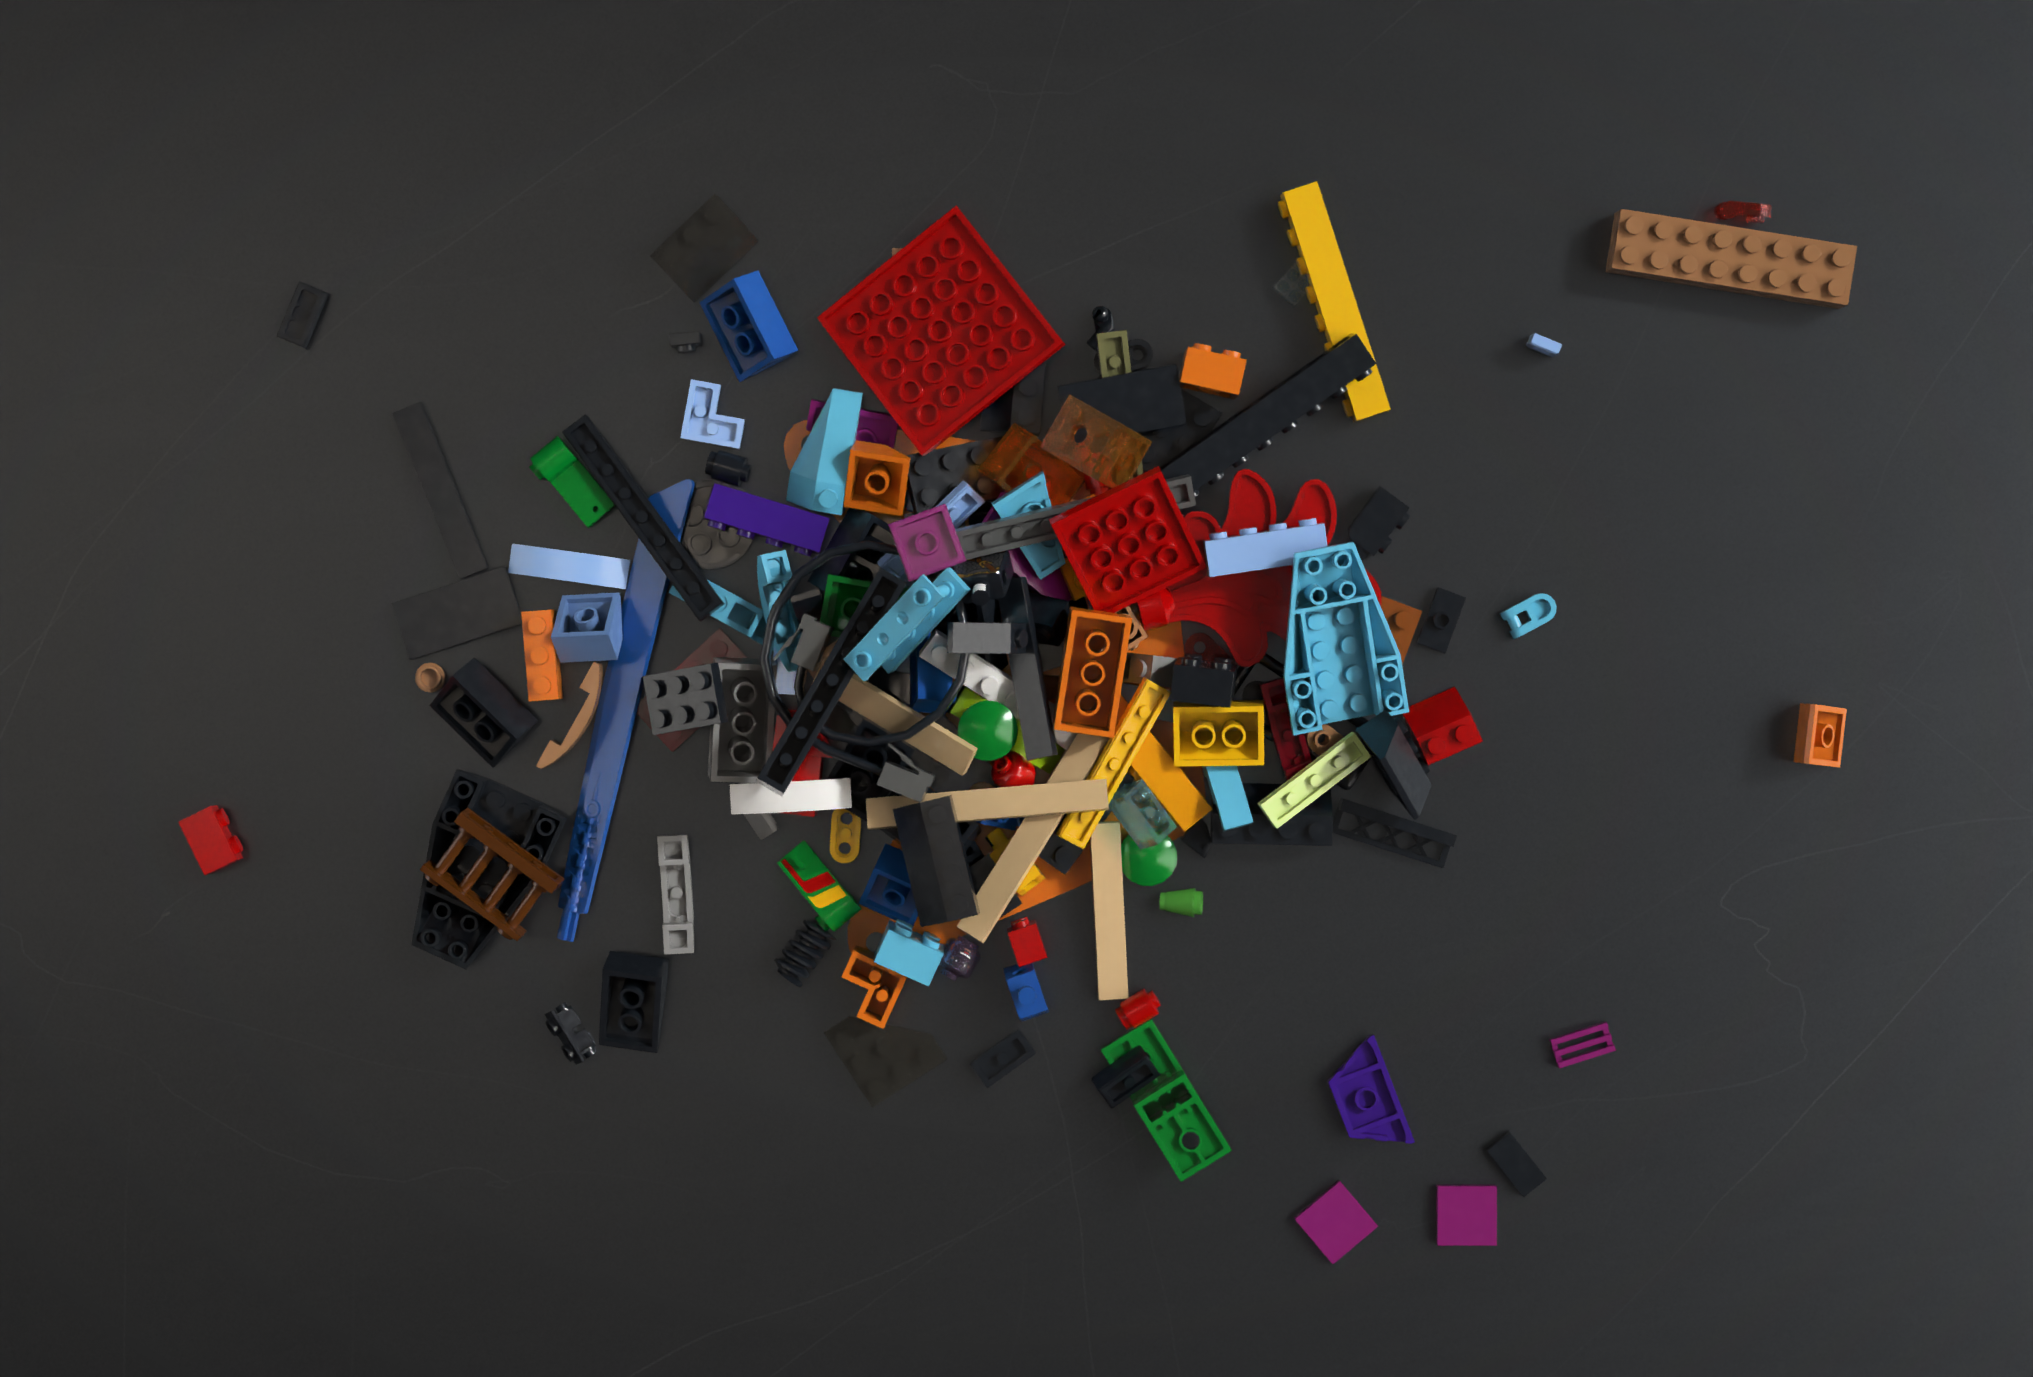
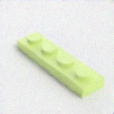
M1350 732L1257 804L1272 826L1278 829L1371 758V755L1354 732Z

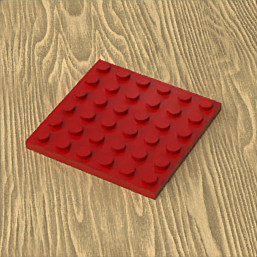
M957 205L817 317L922 456L937 448L1066 345Z

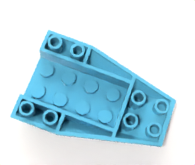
M1354 542L1294 553L1283 673L1292 735L1294 736L1323 730V724L1372 714L1377 716L1384 710L1390 716L1409 712L1401 654Z

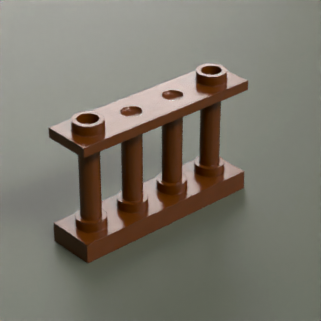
M466 808L454 821L460 826V832L436 864L429 860L423 864L420 870L425 873V878L435 886L441 885L497 926V930L502 936L509 940L514 939L518 941L527 932L519 924L543 892L546 893L548 891L551 894L555 892L564 881V878L471 809ZM475 837L484 844V851L460 882L449 874L447 869L468 840ZM501 856L508 861L507 865L509 868L488 897L483 899L472 891L471 888L493 857ZM524 873L533 880V886L509 918L495 906L518 874L522 875Z

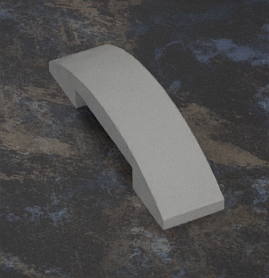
M688 834L657 836L661 874L664 955L694 953L693 892Z

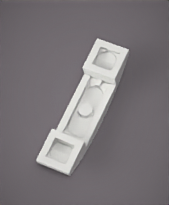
M850 778L791 781L783 796L776 794L759 783L730 784L731 814L852 808Z

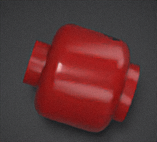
M1010 751L1005 756L995 760L991 770L992 780L998 787L1033 785L1036 776L1033 764L1015 751Z

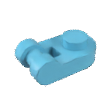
M1539 593L1500 612L1503 621L1507 620L1511 628L1509 632L1512 638L1516 639L1550 621L1556 614L1557 606L1551 596ZM1525 611L1530 620L1524 624L1521 623L1517 614Z

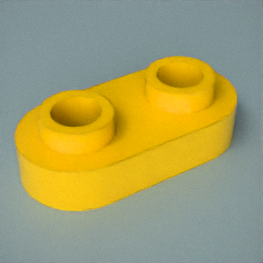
M835 809L831 818L830 854L839 863L852 862L860 851L862 819L846 809ZM850 813L853 818L852 822L849 824L843 823L841 820L842 814ZM846 842L850 845L851 850L849 853L844 854L840 851L839 846L841 843Z

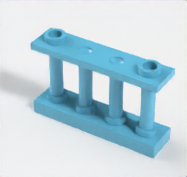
M951 567L946 568L933 583L925 574L921 575L843 660L863 681H867L880 666L888 674L894 672L971 589Z

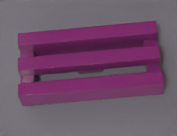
M1604 1021L1549 1039L1558 1068L1560 1069L1616 1051L1608 1029V1023ZM1602 1030V1036L1561 1049L1558 1048L1557 1044ZM1606 1042V1046L1565 1059L1561 1057V1055Z

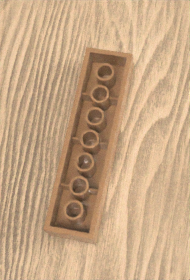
M1620 209L1614 214L1605 272L1840 309L1848 306L1857 246Z

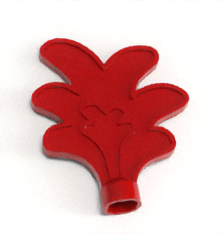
M1241 469L1234 474L1231 481L1227 514L1221 527L1218 521L1209 513L1203 511H1190L1186 513L1184 519L1205 563L1203 540H1210L1209 534L1227 531V537L1239 535V529L1257 527V532L1269 531V525L1276 524L1277 517L1274 494L1268 483L1259 474L1250 469ZM1310 479L1299 487L1292 508L1282 523H1287V528L1299 526V520L1316 518L1317 523H1325L1327 544L1329 545L1337 523L1336 503L1330 488L1325 482L1320 479ZM1293 565L1209 577L1206 568L1136 602L1144 631H1148L1177 621H1195L1205 624L1223 638L1237 664L1243 667H1250L1259 663L1266 654L1268 648L1267 632L1271 631L1277 634L1284 641L1287 639ZM1366 570L1381 606L1382 595L1379 585L1370 572Z

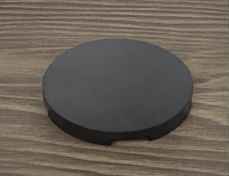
M704 480L695 483L680 543L698 568L707 570L721 569L734 564L744 556L753 539L736 535L738 529L726 526L725 531L707 526L709 520L703 519L713 484L716 483L736 489L727 483L716 480Z

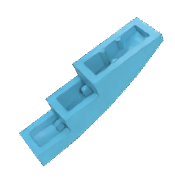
M1202 766L1204 777H1207L1213 803L1216 804L1223 831L1252 824V815L1237 766Z

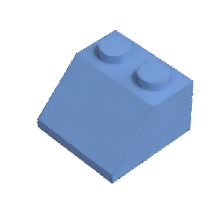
M619 592L562 595L551 635L560 663L618 660L623 640L621 596Z

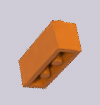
M556 610L521 612L528 701L563 699L560 661L551 639L556 620Z

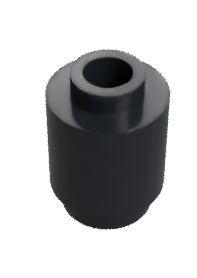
M721 450L718 453L711 451L706 463L705 474L711 475V479L739 487L742 481H748L751 465L747 464L748 459L746 457Z

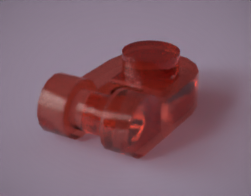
M1726 201L1717 204L1714 214L1719 220L1744 216L1746 217V222L1763 224L1765 218H1771L1772 205Z

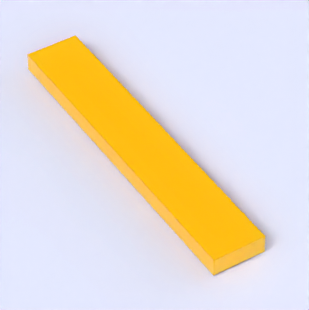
M1143 677L1116 725L1114 738H1109L1086 779L1107 780L1108 804L1171 694L1169 690ZM1105 810L1067 813L1056 835L1084 849Z

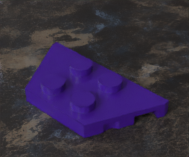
M1371 1034L1327 1080L1349 1138L1414 1143V1138L1375 1036Z

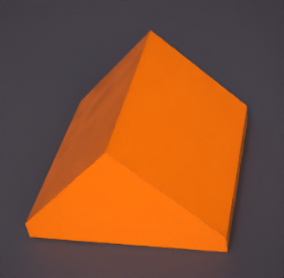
M1800 703L1793 762L1840 768L1847 709Z

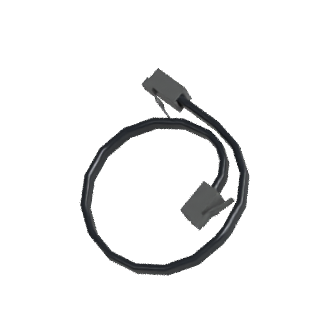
M866 540L828 548L796 570L776 599L767 618L760 663L768 699L786 726H788L793 716L778 695L771 663L777 623L786 603L801 580L831 558L866 550L899 555L895 545ZM939 571L931 575L937 578L943 571ZM961 599L955 606L958 622H968L965 604ZM805 613L794 635L787 639L772 659L777 660L784 649L792 645L801 629H803L791 659V663L798 665L794 683L798 707L806 695L805 682L808 669L811 671L818 670L834 627L819 622L816 617ZM960 653L956 679L936 710L907 730L872 738L834 731L825 724L820 731V734L830 740L860 746L873 747L888 743V746L900 755L902 761L918 770L919 773L890 761L885 762L884 767L833 747L818 737L812 746L828 756L880 776L877 782L878 786L922 802L928 788L932 786L936 775L917 767L909 757L890 743L910 739L944 716L965 683L971 653Z

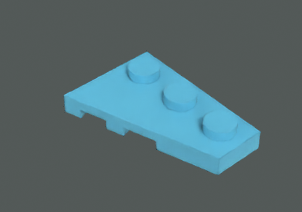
M1043 471L992 502L1000 518L1052 506ZM1058 538L1020 547L1040 580L1066 564Z

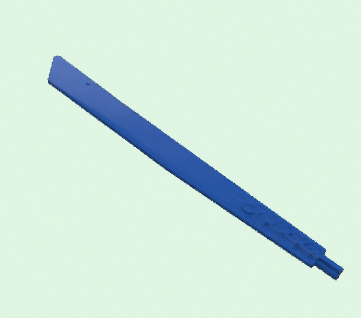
M685 479L648 498L679 542L695 483L691 479ZM639 538L621 608L623 640L618 660L608 661L563 877L564 881L562 882L558 907L562 908L563 911L557 938L574 942L579 915L587 914L643 690V676H646L670 581Z

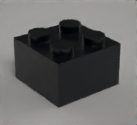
M1184 653V657H1178L1174 664L1170 700L1230 708L1234 700L1238 664L1231 663L1232 659L1226 657H1214L1213 661L1202 660V655Z

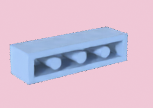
M1316 518L1299 520V526L1287 528V523L1269 525V531L1257 532V527L1239 529V535L1227 537V531L1209 534L1210 540H1203L1208 576L1215 577L1293 565L1294 553L1328 546L1325 523H1317Z

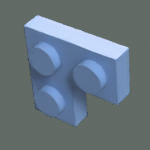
M691 379L680 438L740 449L745 419L716 414L721 390L720 384Z

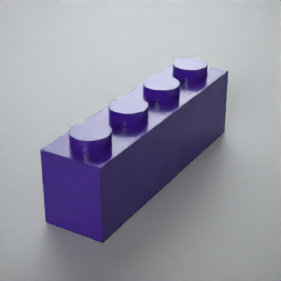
M716 483L712 486L703 519L709 520L707 526L725 531L726 526L738 529L736 535L749 539H754L755 535L766 538V544L779 548L783 547V543L795 546V553L811 557L812 552H820L830 519Z

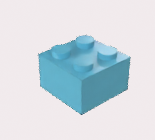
M897 919L896 923L889 920L875 950L874 963L929 987L944 954L943 944L939 942L940 938L924 931L923 935L912 931L913 926L905 921Z

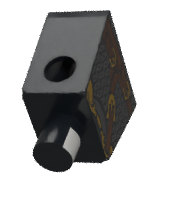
M1009 550L968 559L966 562L953 566L955 573L971 589L962 598L963 603H974L979 606L987 604L989 600L1006 596L1014 573Z

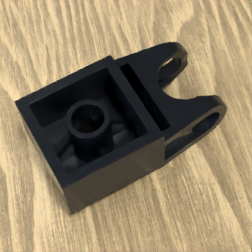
M945 714L935 721V723L958 736V728ZM917 748L910 757L917 767L936 775L931 786L936 793L969 790L971 786L978 782H986L995 788H999L992 780V765L989 761L972 760L967 773L961 776Z

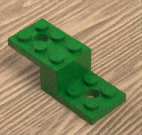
M1150 1019L1102 1047L1101 1051L1110 1065L1139 1045L1150 1055V1060L1161 1075L1135 1092L1130 1098L1164 1156L1182 1182L1231 1152L1232 1149L1155 1023ZM1187 1132H1194L1199 1136V1142L1193 1148H1187L1182 1144L1183 1135Z

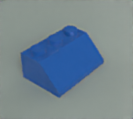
M758 270L732 279L699 302L739 382L780 363L798 351Z

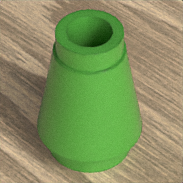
M1196 888L1161 892L1160 910L1189 917L1202 915L1203 891H1196Z

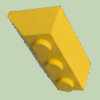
M1235 700L1230 708L1173 701L1174 767L1264 765L1263 700Z

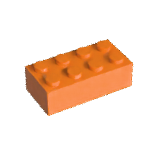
M1077 607L1069 608L1052 720L1054 730L1114 738L1132 624L1130 615Z

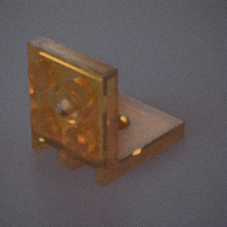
M1069 394L1040 448L1110 488H1114L1133 477L1152 441ZM1080 428H1085L1087 431L1086 439L1081 443H1076L1074 439L1076 431Z

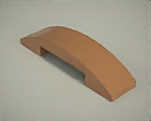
M593 662L579 687L590 694L564 741L561 744L554 739L550 740L536 767L544 769L561 759L585 733L597 709L602 690L603 666L601 663Z

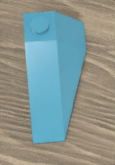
M837 388L832 389L790 471L786 501L813 511L836 515L843 514L845 511L843 506L850 449L856 441L863 393Z

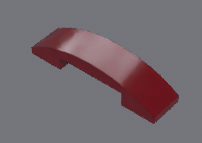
M1282 677L1259 685L1273 741L1287 781L1310 764L1312 760L1304 734L1292 735L1284 678Z

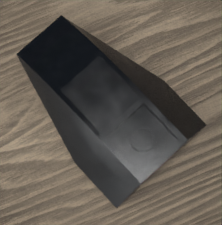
M457 769L433 821L426 862L432 860L434 863H438L460 832V826L454 821L466 808L471 809L545 865L551 856L567 818L546 804L494 780ZM475 837L474 839L470 838L447 869V872L461 882L484 851V844ZM494 856L471 890L483 899H486L509 868L507 865L508 861L501 856ZM424 873L411 945L466 970L496 933L498 927L441 885L435 886L425 878ZM524 873L522 875L518 874L495 907L506 916H509L533 886V880Z

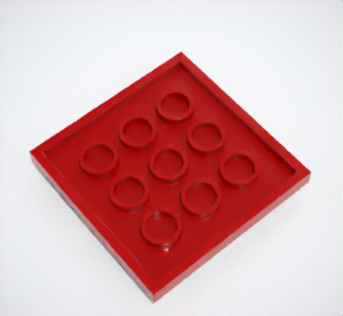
M1159 466L1049 519L1093 609L1097 611L1115 613L1208 568Z

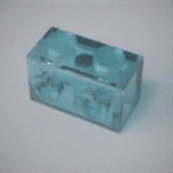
M1143 779L1125 784L1114 794L1109 803V808L1140 850L1158 845L1177 828V825Z

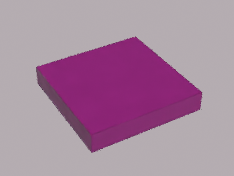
M946 504L888 524L909 582L917 580L923 574L928 576L967 561Z
M1340 1180L1335 1182L1294 1217L1296 1222L1332 1264L1336 1263L1378 1227Z
M1436 1185L1437 1246H1497L1496 1185Z

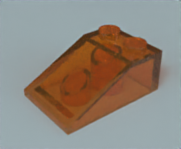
M1013 423L978 468L982 475L1006 493L1043 471L1052 506L1070 502L1085 483L1082 477L1034 434L1016 423Z

